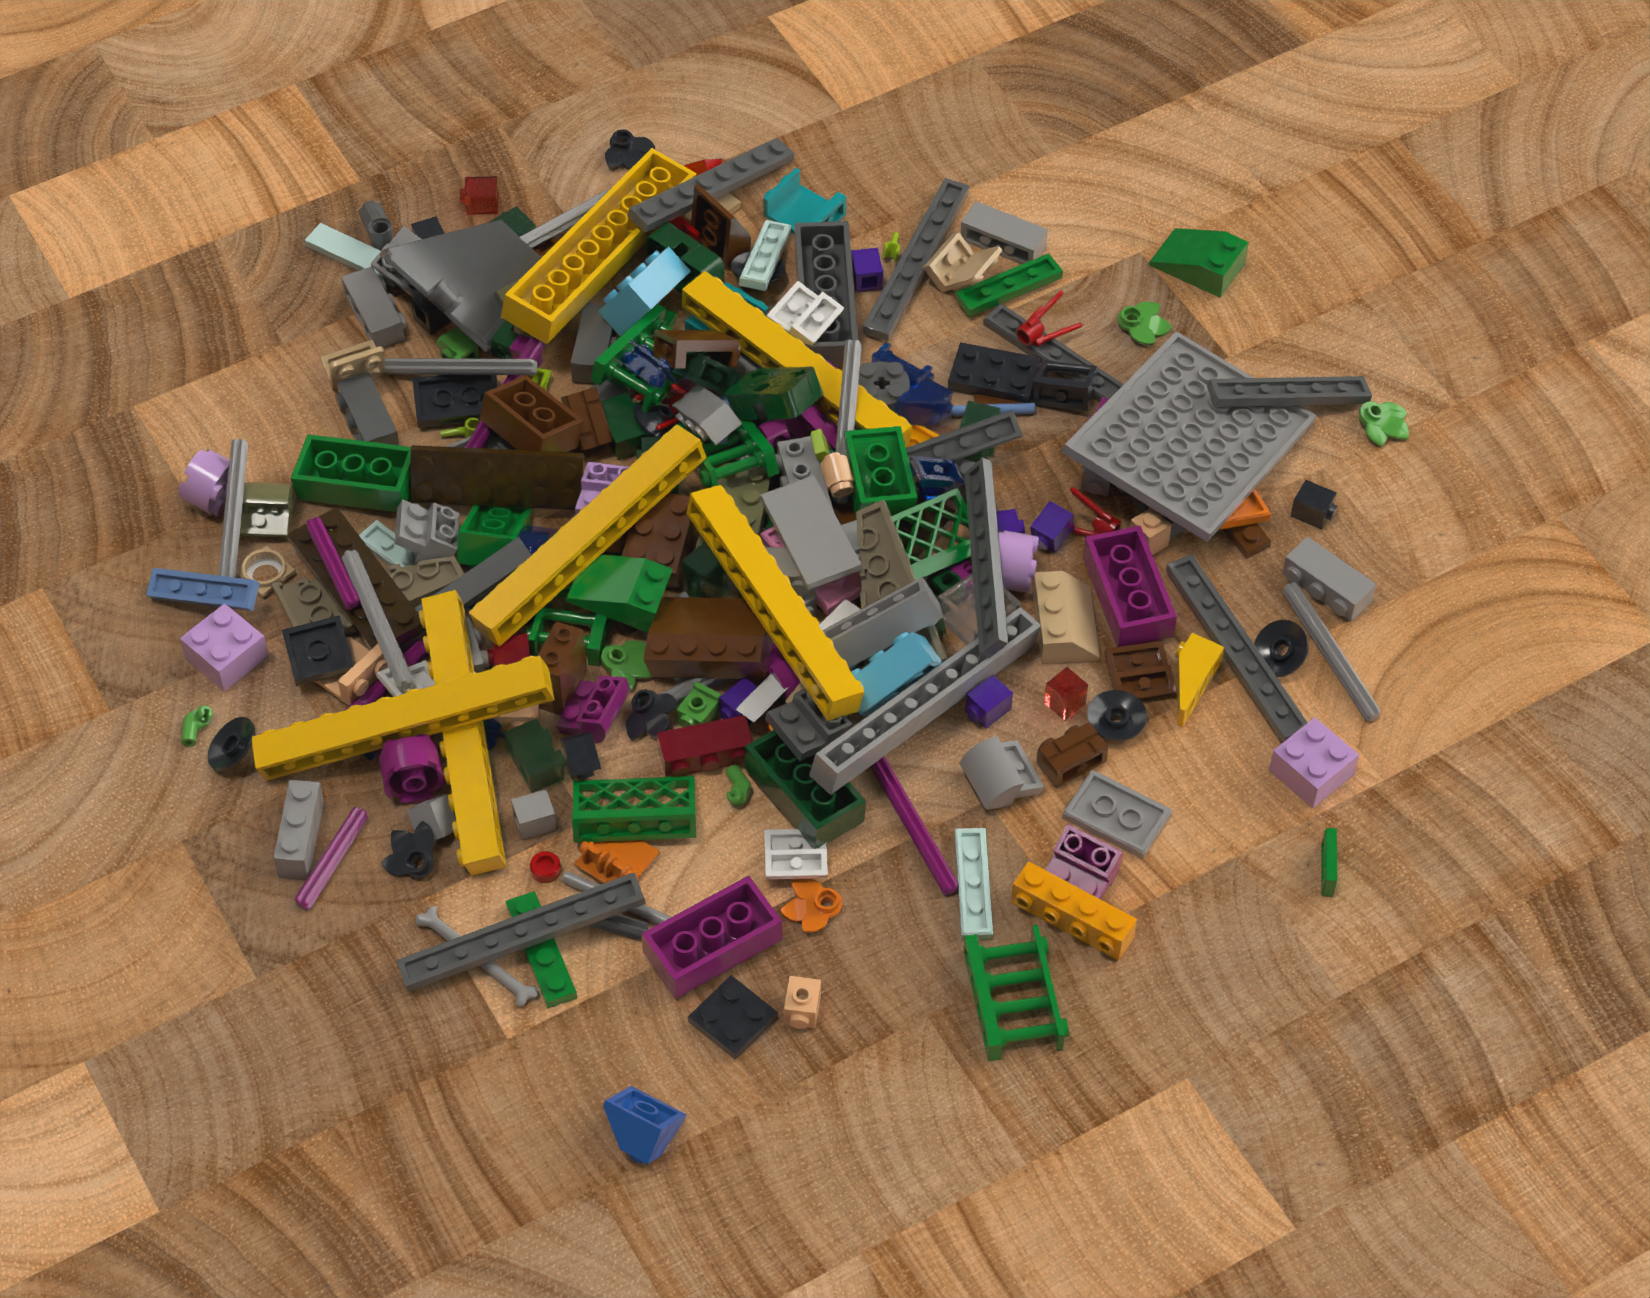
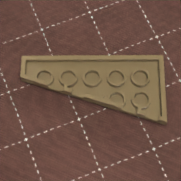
M884 500L856 512L858 547H860V562L862 564V570L859 571L862 592H860L861 609L917 580ZM935 625L928 628L924 627L915 632L927 639L942 662L948 659ZM894 644L887 647L884 652L894 646ZM872 656L864 660V668L870 664L868 660Z
M455 556L422 560L417 565L401 567L400 564L389 565V569H385L413 607L422 603V598L435 595L464 575ZM306 577L297 579L298 582L283 585L282 581L271 583L292 627L340 615L345 636L356 632L318 579L309 581V578Z

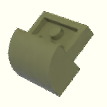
M245 482L239 536L288 538L291 514H294L295 504L293 485L288 483Z

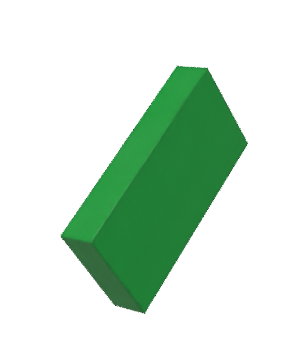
M1326 828L1321 842L1322 896L1333 897L1337 884V828Z

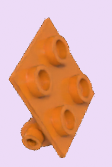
M643 840L591 841L589 843L584 841L579 847V852L582 855L576 860L574 866L603 884L631 873H635L638 879L660 854V851Z

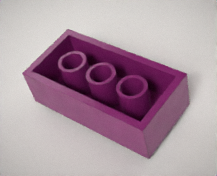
M1141 525L1085 537L1083 560L1116 646L1143 644L1174 637L1177 615Z
M748 875L641 933L643 953L676 999L782 940V920Z

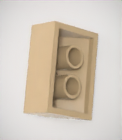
M1065 571L1035 572L1032 595L1035 619L1042 625L1038 634L1041 664L1100 661L1090 586Z

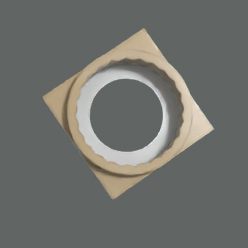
M267 545L260 550L250 553L243 563L236 568V576L238 578L253 580L254 570L261 565H272L278 570L279 574L273 579L263 582L257 581L260 583L257 594L262 598L273 591L272 582L282 581L283 583L296 573L295 569L284 560L280 553L271 550Z

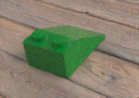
M1175 228L1150 260L1149 266L1221 298L1245 265L1249 242L1226 231Z
M901 426L845 431L846 456L854 477V491L851 493V499L856 520L857 511L881 500L886 502L891 516L916 506L918 497Z
M473 505L458 531L457 562L474 568L518 537L524 544L534 508Z
M600 555L574 579L566 602L649 632L673 569L646 558Z

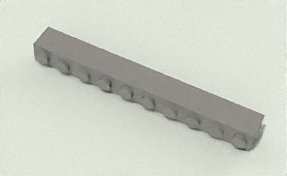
M1021 607L1006 617L1008 644L1003 649L999 650L991 658L980 655L979 639L976 638L817 752L809 775L832 795L966 697L968 692L992 674L995 676L1033 648L1042 625Z

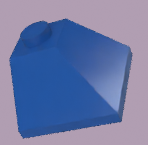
M633 1086L605 1100L603 1105L620 1150L628 1153L633 1161L642 1164H649L663 1154L687 1115Z

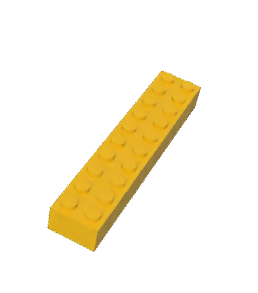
M651 148L505 294L501 318L543 343L548 344L646 243V238L658 229L656 227L645 233L627 217L629 208L695 177L697 173Z

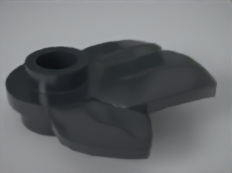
M625 129L617 130L610 138V148L605 152L606 164L611 169L624 165L626 169L630 170L651 148L655 149V145L646 137H634L630 131Z
M647 689L636 692L631 700L633 712L626 721L628 737L634 741L647 732L650 736L657 738L658 732L668 731L670 727L668 714L678 708V703L674 696L668 693L658 695L656 692Z
M422 821L416 827L414 834L402 830H392L391 847L393 854L387 856L381 862L383 867L395 876L409 874L418 879L428 876L435 864L432 851L436 844V838L433 829L429 824ZM424 859L423 865L417 868V862Z

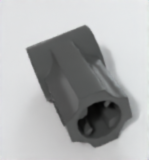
M371 200L365 202L358 212L370 237L372 247L381 251L387 243L389 244L392 241L394 233L392 223L387 219L381 204Z

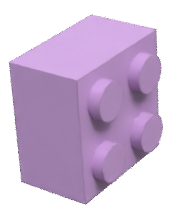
M225 603L180 638L185 659L224 692L269 657L264 635Z
M1314 717L1273 750L1269 771L1309 806L1314 808L1354 775L1359 754Z

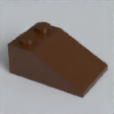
M699 184L695 185L691 225L700 233V244L717 254L722 259L726 270L731 267V263L736 256L750 252L751 236L739 221Z

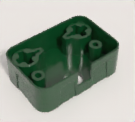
M669 222L664 223L646 238L647 258L656 250L661 254L666 248L670 247L691 271L674 287L681 294L682 289L704 271L713 277L719 278L725 284V268L722 259Z
M812 366L757 368L755 371L748 372L725 392L730 408L739 420L758 419L753 404H763L768 419H792L802 414L824 394L815 369Z

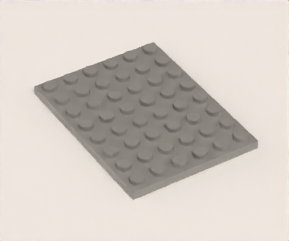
M1176 331L1064 445L1062 453L1208 542L1314 424L1317 415L1300 405L1215 407L1207 388L1210 379L1253 377Z

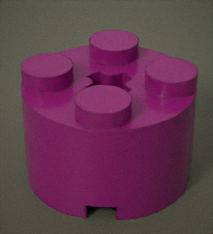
M419 734L415 737H405L398 740L391 739L383 744V750L379 756V765L384 792L390 799H392V796L399 798L400 803L417 804L433 798L434 791L439 787L441 791L445 784L440 752L437 745L431 741L429 735Z

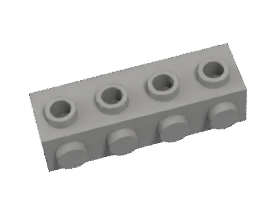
M811 436L777 442V454L775 456L778 469L782 474L780 486L783 487L814 475L833 510L819 461L814 453Z
M922 576L822 631L826 637L832 640L835 650L847 662L849 669H852L866 658L881 650L885 651L887 647L893 645V640L902 633H915L924 627H931L939 619L943 618L940 603Z

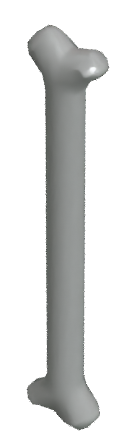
M431 906L426 913L416 916L417 926L429 927L447 941L461 936L438 918L437 906ZM494 961L479 965L515 994L517 1007L524 1006L528 999L537 998L538 990L536 986L523 985Z

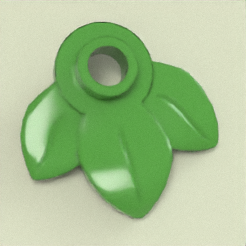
M1147 301L1141 302L1137 306H1127L1118 315V325L1122 329L1129 331L1133 340L1143 345H1154L1155 337L1164 336L1172 329V325L1157 315L1160 304Z
M1372 401L1365 402L1360 407L1359 421L1366 427L1367 436L1375 444L1382 447L1387 437L1401 440L1408 439V426L1403 420L1407 412L1403 407L1392 402L1378 404Z
M631 640L626 641L621 646L609 645L603 649L601 653L602 666L611 673V676L625 677L629 683L630 691L634 687L635 678H653L643 660L646 643Z

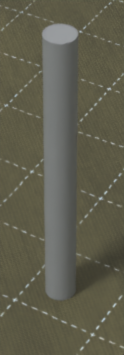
M565 871L561 882L581 891L598 886V884L569 871ZM646 905L628 910L656 924L671 918V916Z

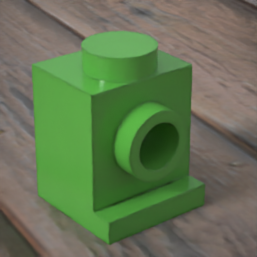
M456 327L448 333L441 335L437 341V347L441 350L440 356L442 359H480L478 344Z
M696 681L691 692L676 709L677 723L683 728L713 722L719 715V697L721 694Z

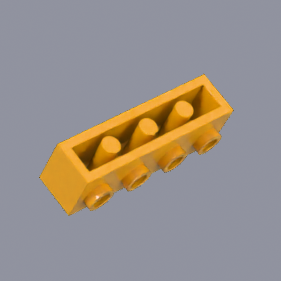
M1029 861L1013 883L1012 904L1118 961L1134 939L1136 918Z

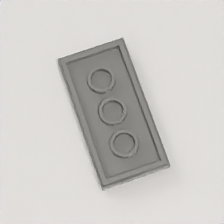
M814 475L761 494V502L807 590L862 570V564Z

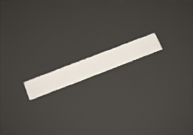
M845 599L819 626L821 630H824L861 609ZM770 674L736 710L755 722L788 688L783 689L774 676Z

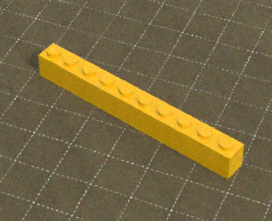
M704 271L682 289V307L712 330H717L739 340L741 352L762 368L814 367L824 394L813 404L820 412L838 425L842 370L834 368L826 362L823 356L814 353L799 338H794L779 323H774L759 308L750 305L739 293L730 290L719 278L713 277L708 272ZM858 384L854 430L901 426L905 446H907L911 439L912 425L909 424L906 418L898 416L883 401L874 398L863 386Z
M677 424L669 432L665 433L648 451H645L638 460L628 469L624 470L617 479L607 488H604L596 498L583 507L575 517L562 526L554 536L541 545L534 554L524 563L520 564L513 573L503 582L499 583L492 592L468 612L476 630L499 647L505 643L707 458L701 440Z
M722 485L690 493L686 514L826 720L830 721L858 712L864 696L861 682L855 679L849 670L847 662L839 656L832 640L826 637L821 630L818 620L814 616L812 617L802 597L798 596L792 588L789 578L783 575L777 566L775 558L763 546L760 536L754 533L749 526L746 516L741 514L736 507L732 496L727 494Z
M453 590L422 598L423 610L419 611V617L422 627L426 628L427 636L423 637V643L427 654L430 653L431 662H427L430 678L434 679V682L437 683L439 681H451L462 678L468 673H475L464 604L457 591ZM483 720L443 731L444 740L440 741L439 744L443 758H447L448 767L444 768V776L447 784L451 785L452 794H448V801L451 811L455 812L456 821L452 822V827L456 839L460 840L461 848L456 850L458 862L461 867L465 866L471 876L506 868L507 864Z
M528 656L512 664L496 665L492 669L480 673H468L462 678L451 681H439L433 686L423 689H411L402 695L382 697L376 702L363 706L354 705L338 713H326L319 716V718L306 722L298 721L281 729L266 730L260 735L252 736L255 768L268 781L382 749L383 744L391 739L398 740L405 737H415L419 734L432 735L553 701L554 695L549 668L541 656Z

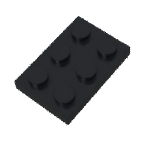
M960 342L948 379L947 389L1029 403L1034 388L1033 382L1040 368L1041 357Z
M438 375L412 378L418 428L465 423L469 418H477L481 421L480 414L484 394L498 387L497 376Z

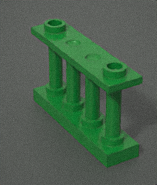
M656 304L595 360L591 381L598 385H601L608 378L614 377L643 394L645 397L642 411L646 413L654 405H660L665 395L671 390L672 384L676 385L699 362H705L709 357V352H687L685 368L670 367L667 371H664L636 354L639 349L643 350L644 348L653 353L654 341L651 338L654 336L655 330H674L665 325L664 316L666 308L659 304ZM624 363H630L656 378L657 381L650 386L620 367Z
M740 420L742 424L732 431L731 435H728L726 443L714 445L712 442L702 444L706 455L740 444V446L708 456L695 468L700 474L704 487L718 486L717 480L754 467L762 468L768 477L779 474L774 448L752 420ZM681 423L677 424L683 429H685ZM747 455L749 456L748 458H745V459H742V460H739V461H736V462H733V463H730V464L721 466V467H719V468H716V469L713 468L714 466H717V465H720V464H723V463H726V462H729V461H732V460H735V459H738V458H741V457H744V456H747Z
M566 586L555 597L567 598L571 587ZM552 600L536 613L533 626L528 627L526 631L528 633L531 656L537 657L540 643L544 644L549 635L548 632H544L547 620L589 626V629H592L590 636L586 635L584 638L588 665L600 667L601 653L606 645L612 622L611 618L595 612L585 614L551 609Z
M1032 926L1031 940L1029 942L985 948L984 945L979 946L977 934L964 936L963 954L988 1061L1001 1060L1002 1047H1006V1043L1050 1036L1054 1038L1056 1050H1063L1064 1039L1069 1037V1028L1066 1018L1061 1019L1046 958V955L1049 954L1048 941L1046 936H1041L1039 926ZM1033 954L1037 967L1036 969L991 975L990 972H985L984 964H987V960ZM1040 981L1043 996L999 1003L997 1000H992L990 991H993L995 987ZM1047 1009L1050 1024L1011 1030L998 1028L996 1019H1000V1015Z

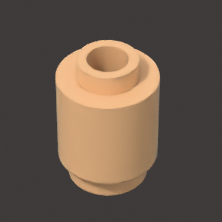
M838 452L826 455L820 463V468L827 491L831 492L834 498L851 494L854 491V477L847 456L840 455Z

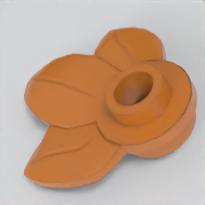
M796 879L792 881V888L797 898L784 905L780 911L786 919L797 923L802 922L804 933H813L823 929L829 918L835 917L840 913L842 898L835 890L823 888L816 880ZM830 903L832 906L825 907L822 904Z

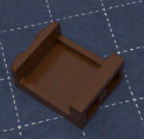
M655 330L653 358L673 368H685L687 352H709L711 359L730 368H736L737 360H739L741 355L739 340L717 330Z
M556 622L538 655L542 657L549 668L554 700L539 704V709L561 716L580 680H583L587 672L584 631Z

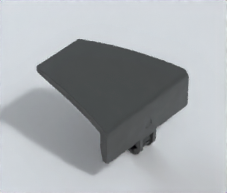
M502 220L383 249L380 253L384 260L485 352L491 348V343L489 342L502 323L506 321L501 318L502 307L494 293L523 277L541 259Z

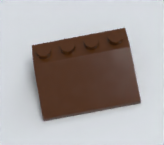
M662 597L647 635L643 660L651 677L743 679L746 677L747 679H766L772 639L744 598Z

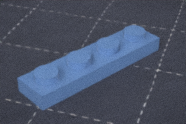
M153 568L146 596L151 599L220 607L225 603L231 609L253 611L260 583L251 579Z

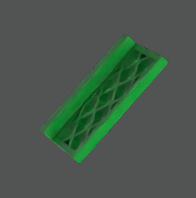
M958 488L892 516L900 538L908 541L906 554L909 562L913 563L911 567L916 579L923 576L926 580L955 564L972 559L970 539L966 540L957 536L959 524L967 527L969 530L967 505ZM953 499L958 508L956 515L943 510L946 500ZM926 509L936 514L933 525L921 520L923 510ZM941 516L954 521L951 533L939 528ZM904 519L913 523L911 535L898 530L900 520ZM919 526L931 531L929 543L916 538ZM937 534L949 539L946 550L934 545ZM914 544L927 549L923 560L911 556Z
M694 776L573 781V842L696 838ZM678 787H689L681 794L673 791V789ZM653 788L656 790L651 795L643 792L645 789ZM615 790L626 791L620 796L612 793ZM580 791H594L595 794L588 798L581 794ZM664 795L672 799L666 804L658 801ZM634 796L641 800L636 805H632L627 801ZM603 798L611 801L604 807L597 803Z

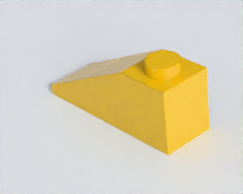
M1195 633L1190 635L1187 642L1182 641L1179 644L1175 657L1178 658L1176 670L1177 725L1180 727L1184 726L1221 665L1224 651L1223 646Z

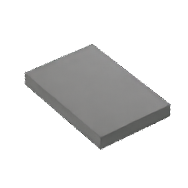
M1092 769L1064 810L1062 819L1143 859L1170 818L1172 809Z

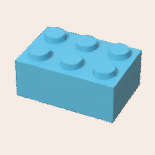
M670 247L666 248L661 254L656 250L645 260L648 264L647 266L644 262L640 264L616 287L619 292L614 289L603 299L606 304L598 312L619 336L649 312L691 272Z
M904 632L893 640L894 646L886 652L881 650L874 654L868 660L870 662L869 665L862 670L857 668L851 672L855 679L861 682L864 689V696L858 711L860 715L868 717L943 663L925 637L914 632L910 634Z

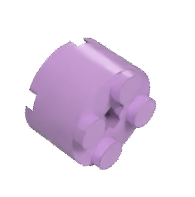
M207 449V452L204 450L199 451L190 461L184 472L189 476L186 484L180 482L179 497L209 514L217 517L221 516L225 510L230 460L210 449Z
M998 530L1003 589L1028 593L1031 577H1034L1036 570V560H1033V553L1036 554L1039 537Z

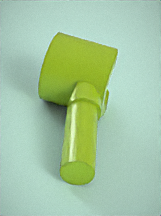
M894 232L891 241L885 243L882 254L883 259L885 257H892L895 262L898 261L901 247L897 244L899 239L898 232Z
M469 418L465 421V427L440 431L441 437L464 435L466 438L470 437L480 421L477 418Z

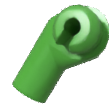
M202 705L184 717L181 734L182 745L186 747L196 745L197 732L207 726L213 717V711L209 706Z
M735 764L730 766L725 772L733 784L731 791H727L726 796L732 805L739 806L747 801L752 785L739 766Z

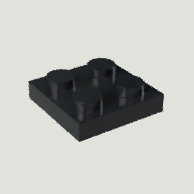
M340 615L282 630L296 686L346 674L353 667Z
M730 975L688 1016V1023L736 1060L778 1019V1012Z

